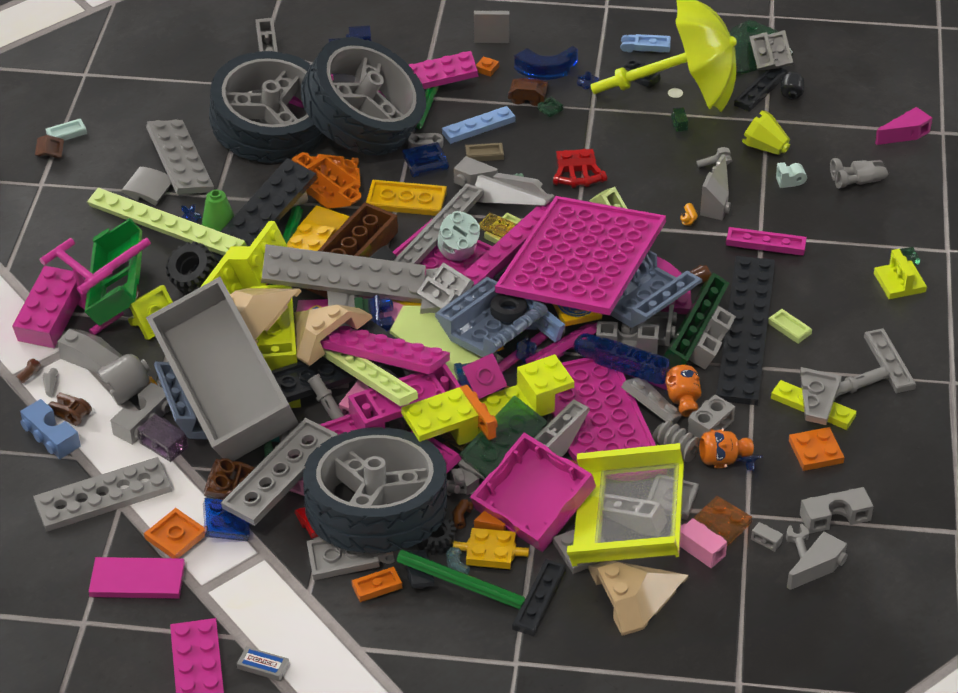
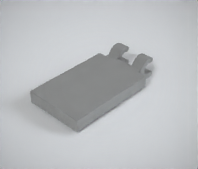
M322 538L307 541L313 580L380 567L379 562L386 564L395 562L393 552L360 553L336 547Z

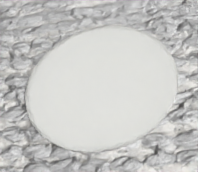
M672 88L668 91V95L673 98H679L683 95V91L678 88Z

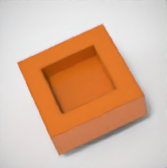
M483 56L476 64L478 73L491 77L499 68V61Z

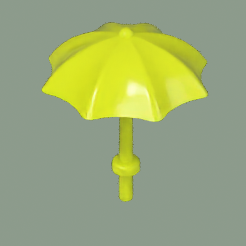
M676 0V26L685 53L628 72L623 67L616 69L615 76L592 83L591 90L593 94H597L619 86L624 91L630 88L632 81L687 62L690 74L698 84L708 108L711 109L712 106H715L722 112L732 95L735 85L736 51L734 46L737 44V40L730 35L720 16L706 4L697 0Z

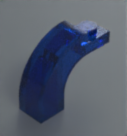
M572 46L560 54L542 56L526 48L514 55V70L533 79H558L570 74V67L577 64L578 49Z

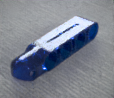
M588 333L579 335L574 341V350L582 356L594 359V362L598 365L655 384L666 383L665 379L670 369V362L663 356Z

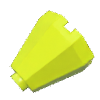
M761 111L759 114L762 116L760 118L756 116L744 133L747 139H743L742 142L747 146L777 155L786 153L790 147V138L773 115L767 111Z

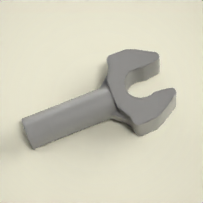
M718 148L716 155L696 161L698 168L717 163L722 154L726 155V164L728 165L732 162L729 148Z
M800 524V533L796 534L793 532L792 526L789 525L786 540L787 542L796 543L801 559L807 552L804 541L809 538V530L803 524Z

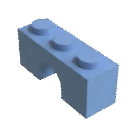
M42 399L20 411L22 418L20 422L23 429L27 432L30 431L37 442H42L50 454L54 453L61 459L81 447L78 432L69 423L64 421L54 426L56 424L54 411Z

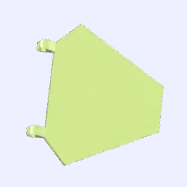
M403 306L390 329V334L404 339L405 342L421 343L426 347H438L442 351L450 352V360L446 362V365L458 382L466 380L467 377L462 367L483 357L450 341L436 319L435 313L420 314L421 306Z

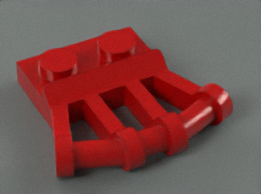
M593 149L556 151L558 170L554 175L553 185L563 184L572 188H576L578 185L590 187L591 184L607 181L605 171H601L596 165ZM591 170L594 176L589 177L588 171ZM574 171H582L583 178H576ZM569 172L570 178L562 177L563 173Z

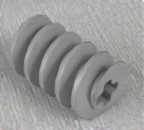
M670 419L657 426L652 434L654 441L660 445L680 443L682 457L685 462H691L698 452L699 438H693V434L690 432L686 434L685 428L680 429L678 424L673 425V421Z

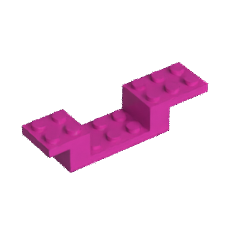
M446 363L431 374L417 372L399 378V380L417 390L418 399L411 401L409 404L464 385H468L472 390L467 379L461 382L456 380ZM373 388L348 396V415L319 425L338 435L361 428L382 427L385 429V422L403 416L401 414V407L404 406L397 405Z

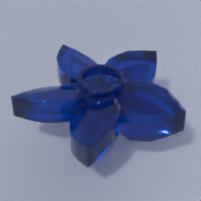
M194 204L189 209L183 205L181 206L182 211L185 213L181 218L196 223V220L202 217L199 212H195Z

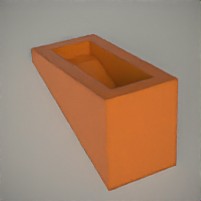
M483 511L474 520V528L506 531V524L486 511Z

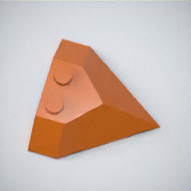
M304 152L292 158V161L317 174L318 178L307 189L306 193L317 200L320 205L327 209L353 205L361 199V193L359 192L360 172L359 168H357L359 158L352 157L349 160L344 159L343 156L318 154L317 157H314Z

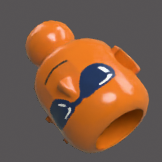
M689 365L672 367L665 375L669 399L674 404L679 405V413L682 416L689 417L692 412L698 410V404L695 401L701 396L698 373Z
M711 429V432H705L699 441V453L702 462L706 465H714V468H726L727 465H731L737 460L738 455L748 458L753 455L754 451L753 441L750 438L738 440L733 432L724 431V429Z

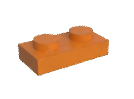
M391 567L352 580V587L359 601L363 602L402 589V582L395 568Z

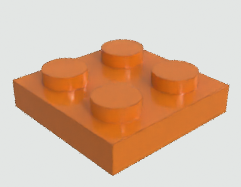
M830 427L789 435V442L803 471L844 463L845 457Z
M174 508L144 533V537L171 558H180L207 535V529L179 509Z

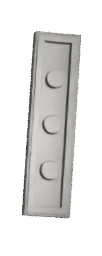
M884 328L865 332L864 338L879 365L886 366L889 371V378L887 379L895 393L914 390L916 383Z

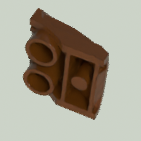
M531 78L513 79L510 91L508 92V99H511V102L517 105L523 104L525 100H529L532 106H540L547 95L549 82Z
M216 458L205 485L204 496L209 495L224 500L255 467L239 461H231L227 458Z

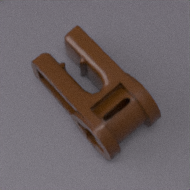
M61 392L56 396L57 402L51 401L48 404L53 409L54 416L74 426H78L82 422V418L85 415H89L92 411L91 405L86 400Z

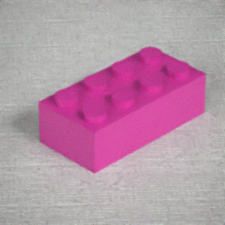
M50 266L43 267L12 325L17 341L50 348L56 347L57 341L60 339L81 298L77 290L78 286L73 271Z

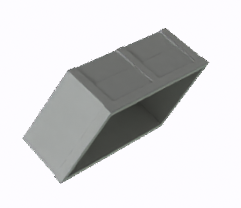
M221 277L214 279L146 317L212 448L222 458L235 461L299 425Z

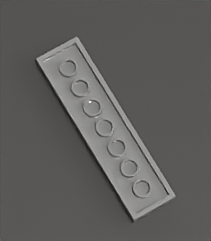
M266 244L261 283L421 303L422 296L416 292L425 281L426 265Z

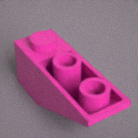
M915 107L884 126L879 127L876 132L875 144L881 145L917 140L930 133L932 117Z

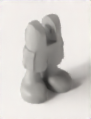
M831 159V176L837 188H845L853 183L862 185L878 182L888 177V171L884 167L882 160L853 161L851 167H843L840 159Z

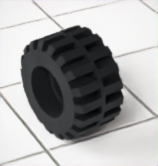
M187 242L185 246H178L176 251H172L173 255L168 257L167 261L169 263L166 264V275L180 292L187 295L201 287L219 261L204 244H198L197 242H192L191 244ZM199 264L193 273L188 274L194 265Z

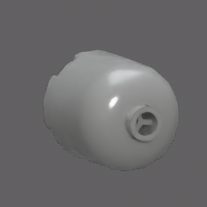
M126 354L101 367L97 373L104 384L109 383L112 388L109 393L117 405L148 386L149 375L147 371L150 370V367L144 359L140 361L137 356Z

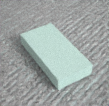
M77 119L47 128L46 134L64 139L65 141L87 134V129L82 120Z

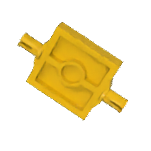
M472 528L467 542L454 541L453 551H466V565L511 569V563L515 556L528 557L529 548L516 547V532Z

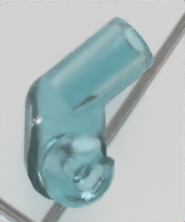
M451 547L446 553L447 566L468 575L470 567L460 562L461 549Z

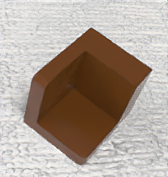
M50 135L37 138L35 156L48 155L61 158L64 139Z

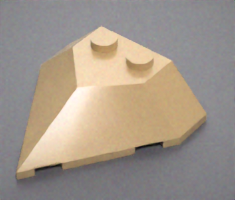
M246 288L236 290L230 296L257 344L256 338L263 330L267 332L288 308L287 304L293 296L297 297L302 291L300 289Z
M331 305L294 312L297 358L309 366L325 355L320 343L323 338L343 323L357 330L372 319V315L360 308L343 305Z
M604 561L588 566L596 585H603L614 607L613 619L622 636L643 630L648 625L651 617L662 609L676 593L679 585L684 583L689 577L687 574L617 561Z

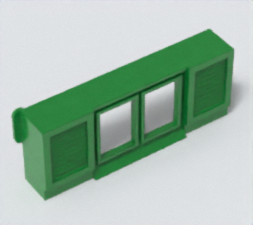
M130 218L112 230L107 228L93 238L91 273H95L129 248L142 241L143 231ZM142 251L130 259L128 267L109 279L106 277L87 291L84 312L99 326L126 310L135 302L137 285H139ZM128 274L127 283L114 288L106 294L108 286Z

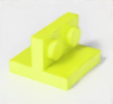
M900 249L891 251L889 265L874 268V275L888 299L926 292L927 286L913 262L907 261L906 256H903Z
M160 285L137 298L130 306L133 316L127 319L131 326L138 325L146 340L155 336L146 317L173 303L165 286Z

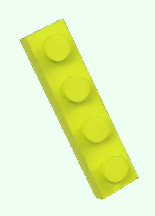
M780 380L771 392V399L804 412L802 388ZM834 402L827 422L847 430L855 419L857 411Z

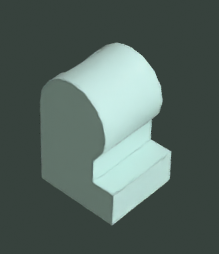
M785 162L777 163L776 179L780 188L799 186L806 182L807 175L801 164L794 163L786 166Z

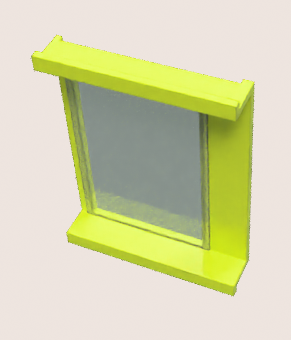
M680 443L578 453V466L593 475L596 487L576 512L573 545L567 546V555H569L572 567L578 566L579 563L668 555L679 557L684 461Z

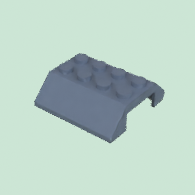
M649 250L610 316L632 328L646 321L702 282V278L689 271H685L676 278L657 267V254Z
M486 277L436 312L435 317L450 341L481 357H485L500 349L506 342L512 340L531 326L532 323L546 315L548 312L547 307L534 300L533 308L527 310L525 315L519 317L514 322L499 321L490 312L491 300L500 294L495 293L497 281ZM503 306V307H501V308H503V309H508V310H510V309H515V307H513V306Z
M155 361L156 372L177 425L190 439H208L169 362Z

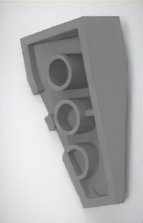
M724 154L720 156L716 166H713L712 173H708L702 186L700 215L718 220H723L725 213L728 214L731 207V202H728L726 155Z
M68 329L57 341L62 360L95 373L101 367L122 356L101 337L83 330Z

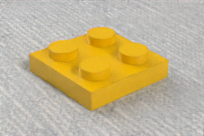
M302 223L287 242V246L318 251L336 232V228Z

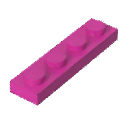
M729 227L726 246L804 256L807 237Z
M597 322L586 323L562 337L561 340L550 344L525 359L526 363L528 364L554 354L557 358L562 357L564 351L577 348L579 342L593 338L595 336L594 333L597 332Z

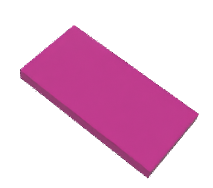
M95 557L89 597L180 598L185 560L184 558Z

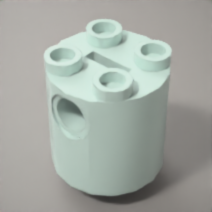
M455 211L443 220L438 235V248L441 254L452 261L468 259L474 253L477 246L480 225L471 215L464 212Z

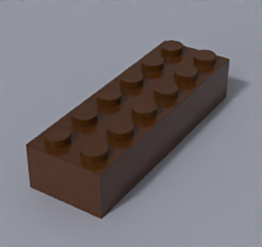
M364 202L318 251L370 258L376 251L386 246L398 233L397 215ZM303 288L328 299L327 291Z

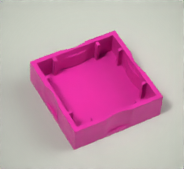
M523 433L505 454L499 466L484 479L470 498L477 511L480 513L483 511L488 512L505 523L508 531L516 532V536L543 552L552 542L553 537L560 532L595 489L596 484L590 472L572 461L556 455L546 445Z

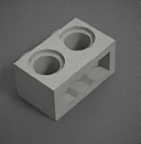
M714 395L709 400H706L696 412L694 411L690 414L688 418V432L700 439L705 432H711V429H726L734 421L735 406Z

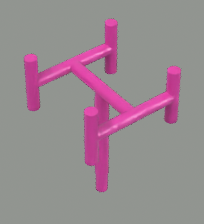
M69 238L41 257L40 262L45 265L54 258L59 257L73 269L78 286L77 290L81 296L78 305L85 310L87 291L111 275L112 271L149 246L151 242L148 238L143 239L95 273H91L64 252L75 245L72 238ZM123 311L100 326L96 324L89 329V332L94 335L98 334L124 315Z

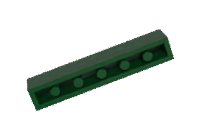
M714 272L701 287L660 364L671 369L674 366L687 363L730 284Z

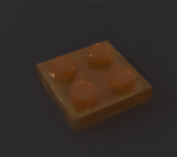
M716 496L694 517L696 521L704 524L712 532L722 536L727 541V546L752 523V516L719 496Z

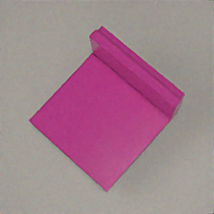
M493 353L462 367L472 390L477 393L479 399L507 386Z

